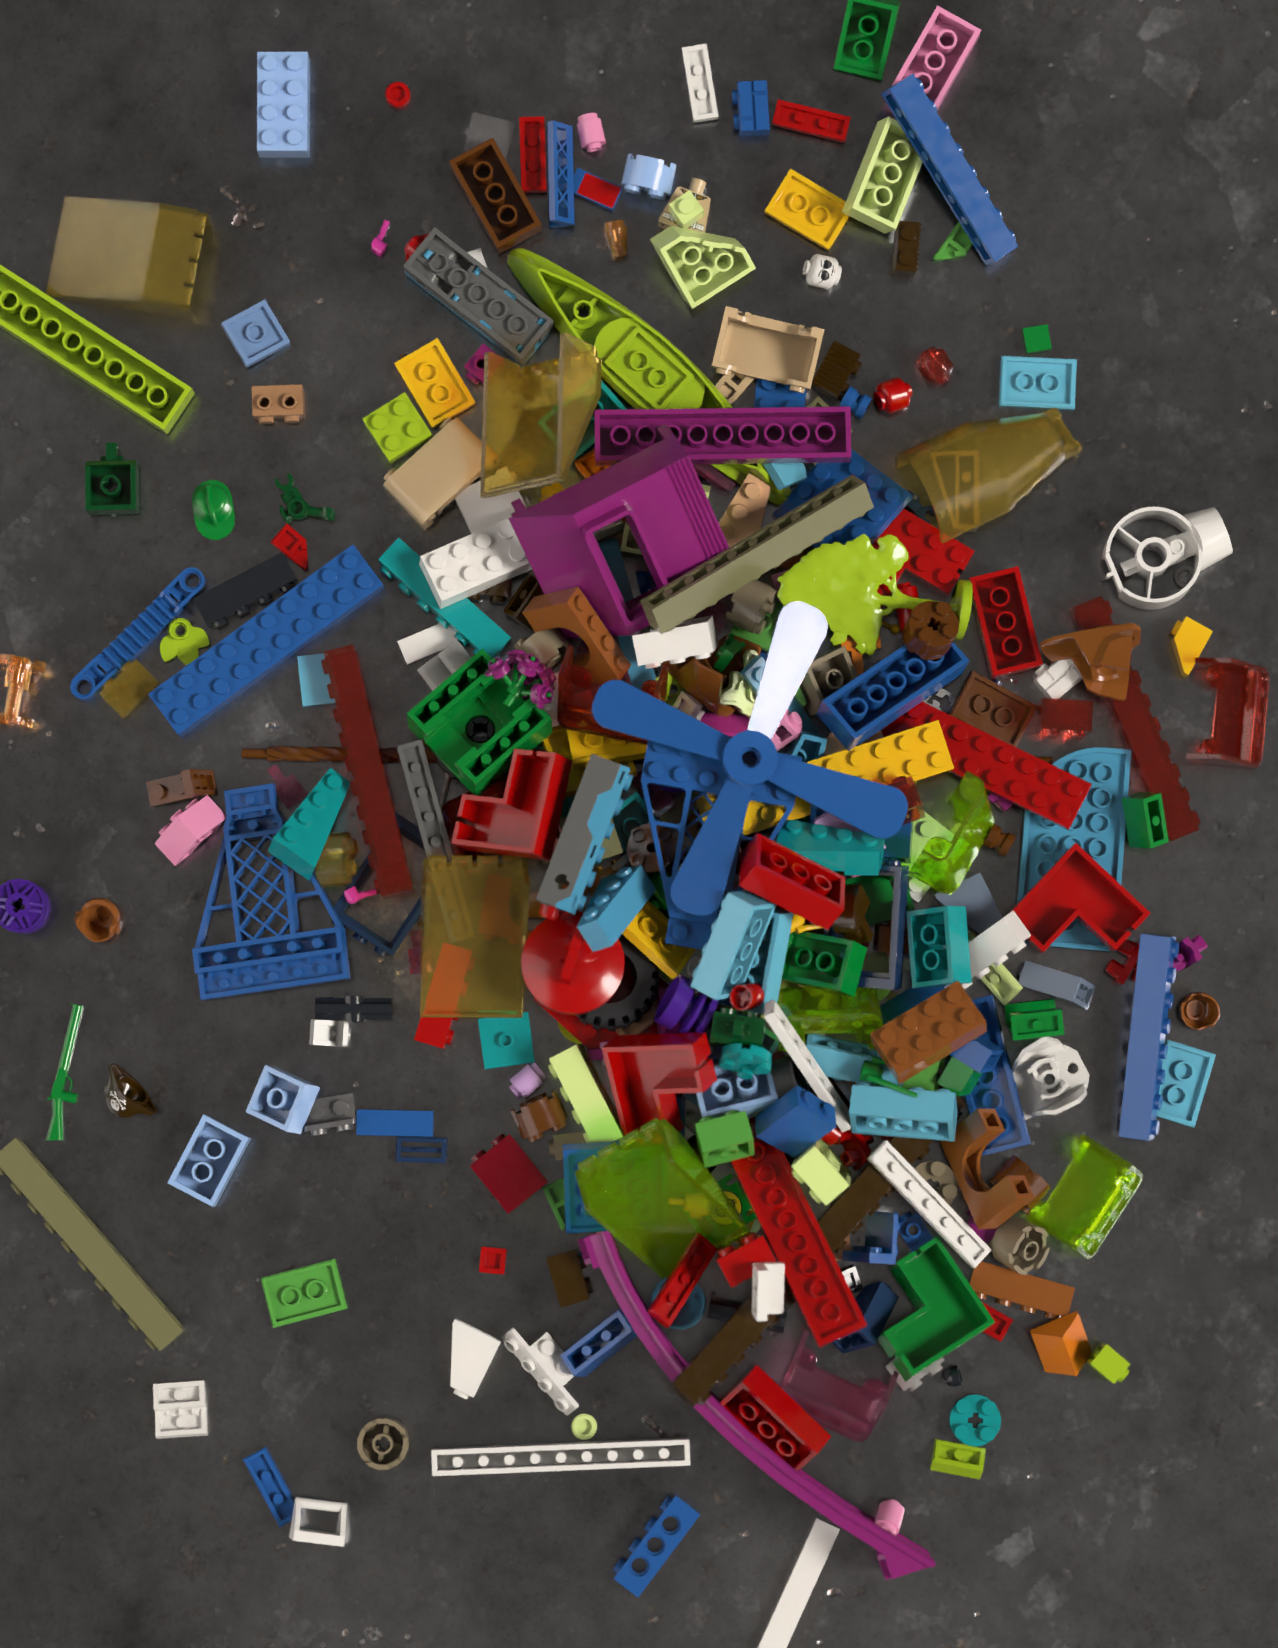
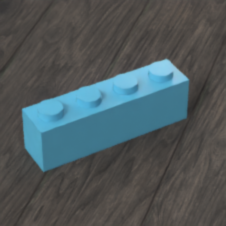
M810 1032L807 1034L805 1045L827 1077H831L836 1081L846 1080L855 1082L858 1085L868 1083L859 1080L864 1060L871 1061L872 1056L881 1058L874 1046ZM879 1064V1067L884 1068L881 1079L899 1085L886 1064Z

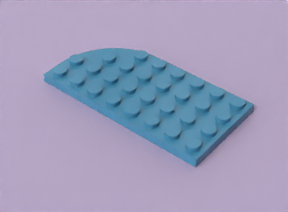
M1103 747L1086 748L1067 754L1052 764L1091 783L1092 786L1069 831L1027 810L1024 811L1017 903L1074 843H1077L1121 885L1126 828L1122 798L1128 796L1131 750ZM1076 918L1049 946L1116 952V950H1109Z

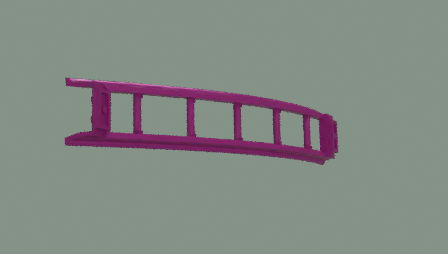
M610 1230L600 1231L579 1238L578 1243L585 1265L592 1263L593 1269L600 1267L614 1297L633 1330L659 1367L673 1381L688 1364L674 1348L655 1319L647 1312L648 1308L631 1280L612 1232ZM711 1390L708 1391L711 1396L702 1406L699 1404L693 1406L736 1449L777 1483L836 1525L875 1548L885 1580L936 1566L928 1550L900 1533L894 1535L875 1524L876 1519L847 1502L802 1469L797 1471L731 1415L719 1403L721 1400Z

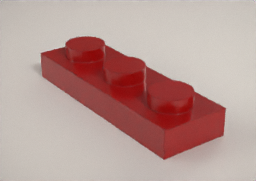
M778 99L772 126L845 143L851 117Z
M544 116L519 117L521 188L524 193H547Z

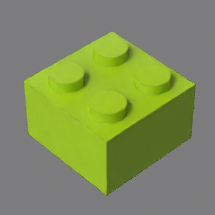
M405 392L362 419L391 466L433 438L432 433Z

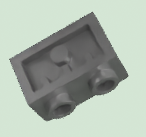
M352 1093L315 1099L304 1126L305 1132L311 1131V1135L314 1136L326 1134V1128L336 1127L337 1132L352 1129L351 1124L357 1123Z

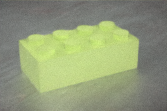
M886 117L877 122L842 210V213L885 234L897 228L922 165V160L897 120Z
M577 1044L549 1058L551 1062L548 1065L549 1070L555 1079L559 1078L563 1086L560 1088V1091L565 1101H571L575 1109L571 1111L576 1123L578 1125L582 1123L586 1131L583 1134L586 1143L611 1142L624 1137L618 1112L592 1061H588L584 1045Z
M818 1140L794 1158L792 1164L793 1176L801 1184L805 1182L810 1187L809 1194L818 1204L823 1202L825 1205H828L850 1186L852 1172L848 1167L843 1166L841 1159L823 1141Z

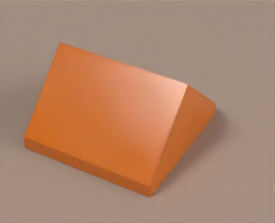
M1077 1311L1030 1330L1045 1372L1077 1376L1092 1354Z

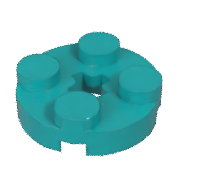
M740 1043L729 1044L722 1048L719 1067L738 1073L737 1076L742 1079H752L753 1075L769 1074L771 1072L772 1055L769 1051L759 1046L750 1045V1049L742 1048Z
M968 1395L959 1400L952 1408L949 1416L950 1429L963 1444L972 1447L983 1446L992 1441L999 1432L1001 1415L996 1404L987 1397ZM973 1413H977L978 1418H982V1423L978 1424L977 1428H973L972 1423H968V1418L973 1417Z

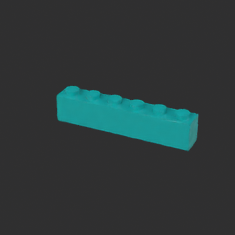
M400 538L378 559L381 573L388 579L392 577L400 583L398 585L400 590L408 596L410 594L414 595L418 599L416 603L425 612L432 611L437 616L435 620L443 628L447 629L450 627L455 631L454 637L464 646L468 643L474 649V655L483 648L493 659L499 656L511 644V637L467 598L440 609L419 565L420 556Z

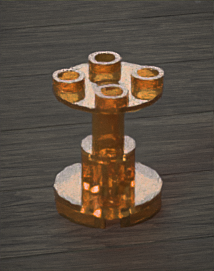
M0 654V667L7 668L3 687L8 688L4 712H0V724L9 725V723L18 724L20 727L33 729L36 721L19 716L23 691H29L32 673L45 674L46 663L35 660L33 663L26 657Z

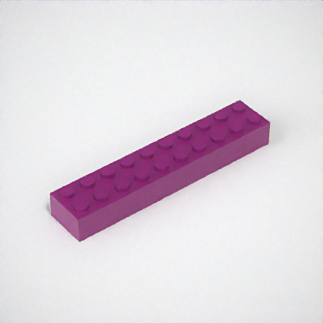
M851 407L594 410L595 466H612L662 441L657 428L665 424L668 425L688 453L692 464L850 462Z

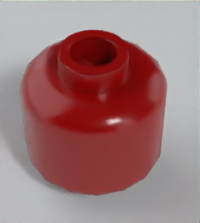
M898 377L881 382L873 393L875 405L880 411L883 410L887 414L907 408L910 404L912 389L907 382L905 383Z

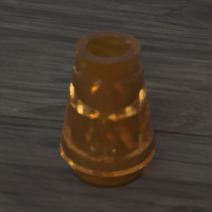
M624 220L604 223L605 229L603 232L613 258L628 255L627 225L624 224Z

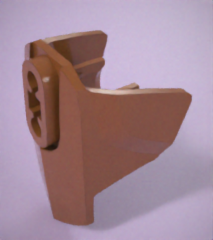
M1134 623L1099 626L1094 629L1051 637L1042 641L1040 647L1044 655L1051 661L1071 659L1089 692L1098 696L1125 701L1129 682L1131 650L1140 644L1141 628Z
M725 635L718 641V646L710 654V657L696 659L695 656H689L685 659L686 661L671 664L670 660L661 663L684 689L717 716L728 717L737 710L733 705L719 704L721 691L728 687L730 672H741L744 669L743 654L746 650H755L758 656L761 652V647L758 644L738 636H734L733 640L736 639L740 643L745 642V646L739 654L734 656L722 673L713 667L719 659L715 655L729 635Z

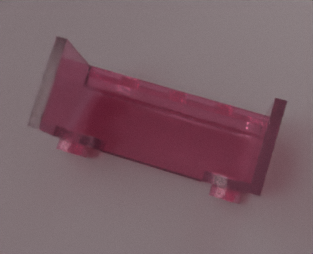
M805 1330L790 1358L779 1386L819 1425L854 1441H866L889 1402L899 1373L894 1371L887 1385L873 1379L865 1381L862 1387L816 1367L817 1355L811 1349L804 1347L810 1333Z

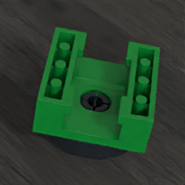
M483 648L406 714L408 728L419 739H422L424 745L433 753L440 767L447 774L461 781L477 796L483 794L494 783L508 778L514 749L533 750L552 733V718L543 709H538L537 704L532 703L531 698L526 702L523 699L517 698L512 708L503 704L509 693L506 691L508 685L502 678L495 680L492 676H485V672L489 668L488 663L492 658ZM480 730L487 732L486 736L481 737L474 736V734Z

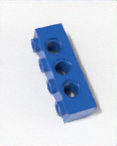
M677 1494L673 1498L668 1496L659 1507L662 1510L661 1514L657 1519L652 1517L644 1527L647 1531L642 1539L637 1537L628 1549L631 1551V1554L626 1560L621 1558L613 1568V1571L616 1573L613 1579L636 1597L641 1595L700 1516L698 1510ZM672 1516L677 1519L678 1525L675 1529L667 1530L663 1526V1521L666 1517ZM652 1537H657L662 1541V1547L657 1551L649 1549L647 1545ZM636 1558L644 1559L647 1563L646 1568L643 1571L634 1570L632 1567L633 1560Z

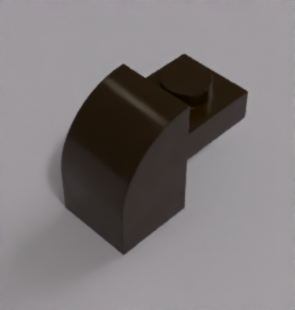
M861 884L845 885L844 911L832 924L835 933L842 932L845 939L857 943L871 942L873 933L864 917L870 900Z

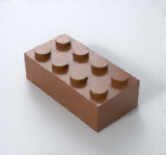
M956 981L873 1031L870 1035L872 1045L900 1085L987 1032L986 1020L960 982Z

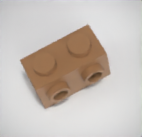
M303 385L252 386V415L254 420H259V424H273L274 420L284 419V423H298L299 419H305Z

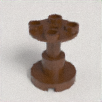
M647 823L640 827H635L631 831L626 847L630 863L634 867L641 865L644 871L648 873L658 872L659 866L650 824ZM656 826L664 868L671 876L677 838L674 837L669 828ZM684 843L682 845V851L687 848L684 845ZM689 850L683 854V856H684L685 858H686V856H687ZM680 858L679 866L683 863V861H682L681 858Z

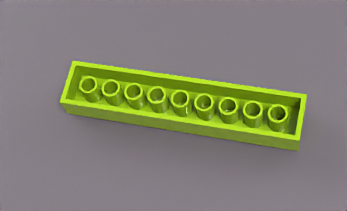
M0 265V328L168 435L194 396L195 392L193 389Z

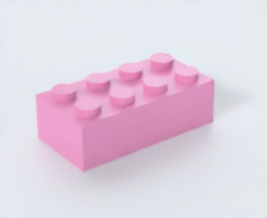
M937 5L892 85L914 74L915 77L921 80L924 92L935 103L938 110L976 44L981 29Z

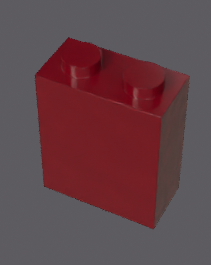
M502 1133L491 1142L494 1146L486 1153L482 1149L471 1158L474 1163L470 1167L507 1214H509L543 1187L548 1180L512 1135L509 1134L505 1137Z

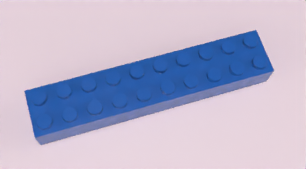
M353 544L148 695L175 732L182 738L376 596L385 587Z

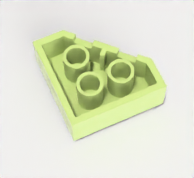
M670 226L650 239L681 297L692 309L756 269L746 249L735 238Z

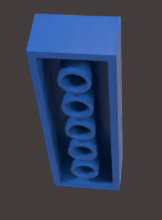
M954 642L947 653L936 660L921 659L919 655L914 652L911 653L904 645L824 699L816 714L849 752L855 746H858L963 674L970 660Z

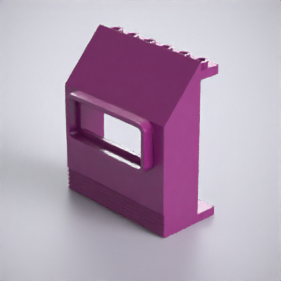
M667 424L657 428L662 441L526 509L520 498L511 502L515 512L511 513L512 517L508 519L543 593L548 594L579 586L611 636H629L649 626L650 624L640 600L729 548L690 457ZM624 516L657 586L626 603L593 535L594 531ZM561 628L566 638H580L573 631Z

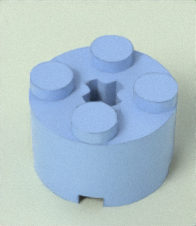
M628 154L621 185L624 186L628 193L641 195V191L649 192L651 198L665 200L666 196L671 194L677 165L671 163L670 167H667L668 165H664V160L643 155H637L636 159H634L632 154Z

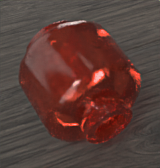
M932 346L918 356L917 368L927 383L937 382L938 385H941L951 378L949 373L954 369V365L943 348L936 349L935 346Z

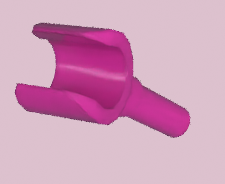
M384 220L379 234L372 241L371 250L379 257L384 254L388 247L382 241L390 224L387 220Z
M354 886L344 891L343 895L348 903L354 904L365 897L381 894L380 888H375L358 893Z

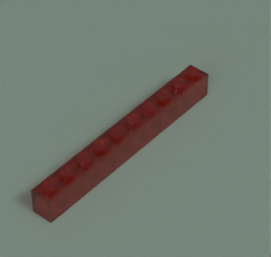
M1102 596L1079 604L1071 610L1079 631L1094 629L1099 626L1115 625L1110 616L1113 614L1111 605L1108 600L1104 601ZM1130 664L1125 701L1110 698L1108 700L1127 746L1131 750L1132 758L1146 791L1161 793L1168 840L1172 842L1198 831V825L1201 822L1195 810L1191 811L1188 803L1191 801L1187 788H1182L1178 780L1181 777L1179 768L1176 763H1171L1168 756L1171 754V750L1167 741H1162L1159 734V731L1162 730L1156 716L1152 717L1149 710L1152 707L1151 701L1147 693L1143 694L1139 686L1142 684L1141 677L1137 670L1133 671Z
M352 644L324 651L325 659L321 660L324 674H329L331 683L327 684L328 693L331 699L335 698L337 708H333V714L336 723H340L342 732L339 733V739L342 748L346 747L348 756L344 757L347 771H352L354 781H350L352 793L354 796L358 795L360 805L356 806L359 820H364L366 830H362V836L365 845H370L371 854L368 855V861L371 870L375 869L377 879H374L376 893L381 894L384 899L415 892L357 649Z

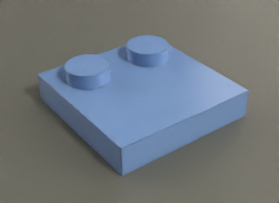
M265 299L221 323L223 330L246 368L290 345V340Z

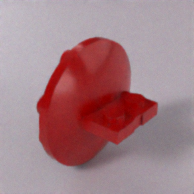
M576 912L575 915L571 914L557 922L548 918L542 921L527 938L522 952L521 969L528 990L543 1006L562 1014H584L601 1007L615 994L624 974V952L619 939L616 940L613 946L593 952L577 928L584 914L582 912Z

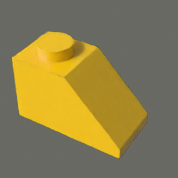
M1187 616L1182 622L1177 620L1171 630V634L1174 635L1171 640L1180 674L1185 678L1190 674L1213 632Z

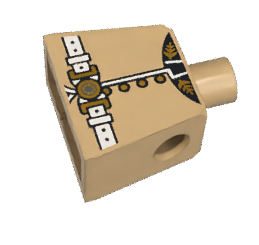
M692 178L688 189L677 187L658 220V227L667 229L670 226L680 227L669 212V204L690 190L704 209V217L687 229L705 232L711 202L710 197L702 195L706 182L698 178Z

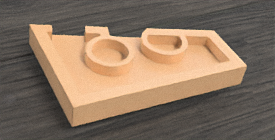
M751 473L747 475L719 521L720 528L729 547L760 530L762 527L771 486Z

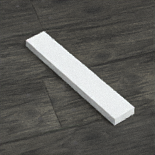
M774 999L765 1004L764 1018L817 1096L835 1107L836 1124L842 1133L849 1130L851 1127L849 1109Z
M887 1140L883 1141L867 1158L971 1268H976L991 1251L990 1247Z
M816 1518L757 1648H787L840 1528Z

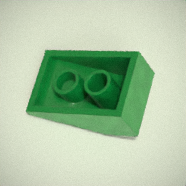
M848 0L834 69L880 80L883 79L901 1Z
M790 933L781 980L835 994L855 997L867 947L852 940L815 933Z

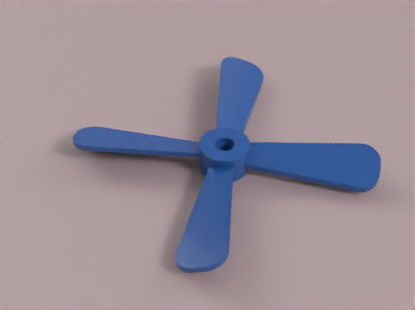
M800 601L791 602L780 611L747 731L740 732L732 738L621 680H611L604 683L599 688L593 701V717L600 726L606 729L721 761L727 780L670 888V896L674 905L684 912L696 916H706L716 911L720 906L752 789L763 784L765 781L775 784L874 838L885 839L893 836L900 830L908 811L907 799L895 787L777 754V749L771 739L828 630L824 614L807 603ZM743 754H754L756 764L753 766L745 765L742 760Z

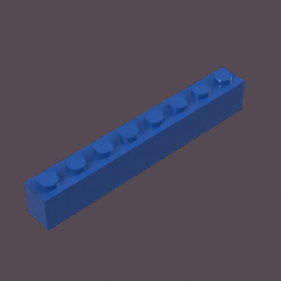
M911 74L881 93L882 97L984 264L994 263L1017 248L1018 245L1014 233L1006 227L1002 220V213L998 208L994 207L989 199L988 190L980 184L976 177L975 169L964 158L961 146L950 135L949 126L941 120L935 103L924 92L921 80L915 77L914 74Z
M1147 932L1140 935L1119 1137L1150 1141L1159 1133L1160 1121L1156 1120L1157 1110H1160L1162 1106V1095H1159L1160 1085H1163L1165 1080V1070L1162 1069V1063L1168 1054V1044H1165V1036L1169 1034L1171 1020L1168 1019V1008L1171 1009L1174 996L1173 993H1170L1171 983H1174L1176 979V968H1173L1174 958H1177L1179 953V943L1176 942V936Z

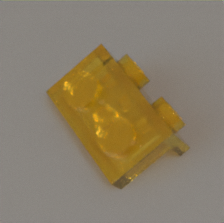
M137 659L134 662L128 661L120 669L121 674L115 680L113 678L109 679L101 688L103 690L100 693L102 698L123 719L149 696L148 694L160 685Z

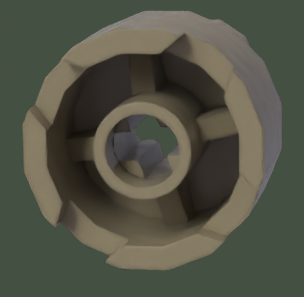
M759 580L750 581L740 587L731 598L733 610L732 612H726V622L750 633L760 635L766 624V621H764L766 613L772 614L776 606L777 600H775L777 590Z
M559 628L535 632L528 639L524 637L514 645L516 650H522L525 654L536 656L540 660L539 664L543 663L546 668L550 667L552 670L567 658L564 654L567 650L569 652L574 650Z
M928 1160L918 1163L913 1167L925 1181L930 1179L932 1182H937L936 1192L948 1205L953 1202L957 1195L958 1182L949 1166L939 1161Z
M1018 1216L1010 1217L1001 1224L988 1244L993 1258L998 1263L1023 1275H1028L1027 1272L1033 1268L1038 1270L1046 1260L1050 1248L1046 1246V1237H1049L1045 1229Z
M377 1417L370 1420L361 1429L357 1439V1450L361 1459L369 1467L377 1470H388L397 1466L406 1457L410 1447V1437L406 1427L399 1420L391 1417ZM383 1436L388 1438L387 1441H390V1446H386L385 1450L380 1449V1444H377V1440H381Z

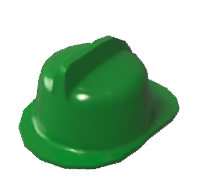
M208 480L202 482L196 487L192 495L195 524L198 531L204 537L210 540H220L229 535L235 525L232 495L229 488L220 481Z

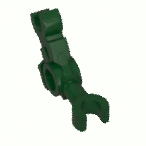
M287 473L289 482L286 485H281L279 479H275L276 487L284 492L280 496L283 502L286 503L287 510L281 505L279 511L287 524H290L293 519L301 520L308 518V516L334 521L336 511L328 507L310 506L303 499L297 486L294 487L295 480L290 473Z

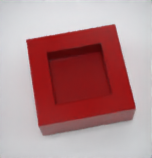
M481 1246L479 1272L504 1275L507 1249Z

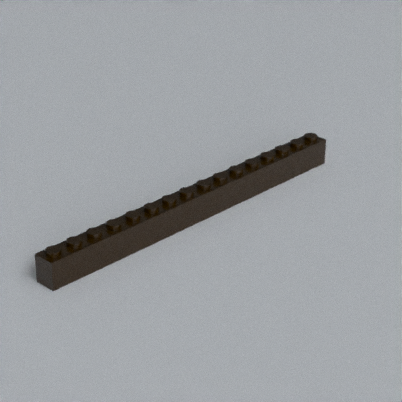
M956 1096L958 1120L963 1114L960 1110L965 1103ZM892 1137L888 1142L912 1165L916 1159L921 1161L929 1153L930 1149L928 1146L933 1140ZM870 1162L817 1220L832 1253L838 1254L847 1244L844 1239L850 1233L855 1235L862 1228L864 1223L861 1220L867 1214L871 1217L881 1205L878 1201L883 1196L888 1198L895 1191V1188ZM784 1276V1309L788 1310L796 1299ZM751 1293L670 1383L669 1387L690 1407L697 1404L702 1406L711 1396L708 1391L715 1384L719 1387L729 1376L726 1371L732 1365L736 1368L746 1357L743 1352L749 1346L754 1348L763 1338L760 1333L766 1327L771 1329L780 1318L777 1314H767V1321H756L752 1314Z

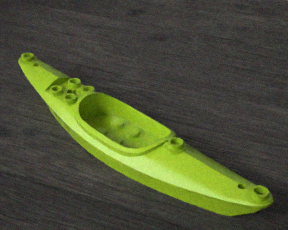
M516 248L510 251L507 263L524 289L540 309L553 320L554 326L589 366L633 408H733L713 383L683 352L638 315L606 293L552 261L523 248ZM582 309L583 312L585 309L589 310L588 316L580 317L579 310ZM710 464L740 485L743 484L749 473L771 486L768 501L773 504L781 505L784 501L788 500L791 494L790 487L781 490L777 489L762 464Z

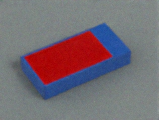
M577 167L574 173V195L609 211H614L623 187Z

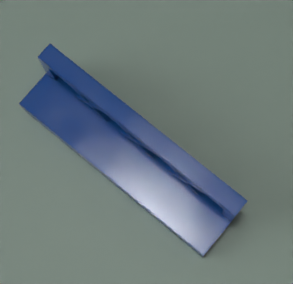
M549 121L547 122L549 227L556 229L575 225L573 128L568 124Z

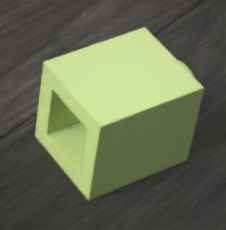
M690 190L669 204V212L680 228L687 229L704 217V209Z

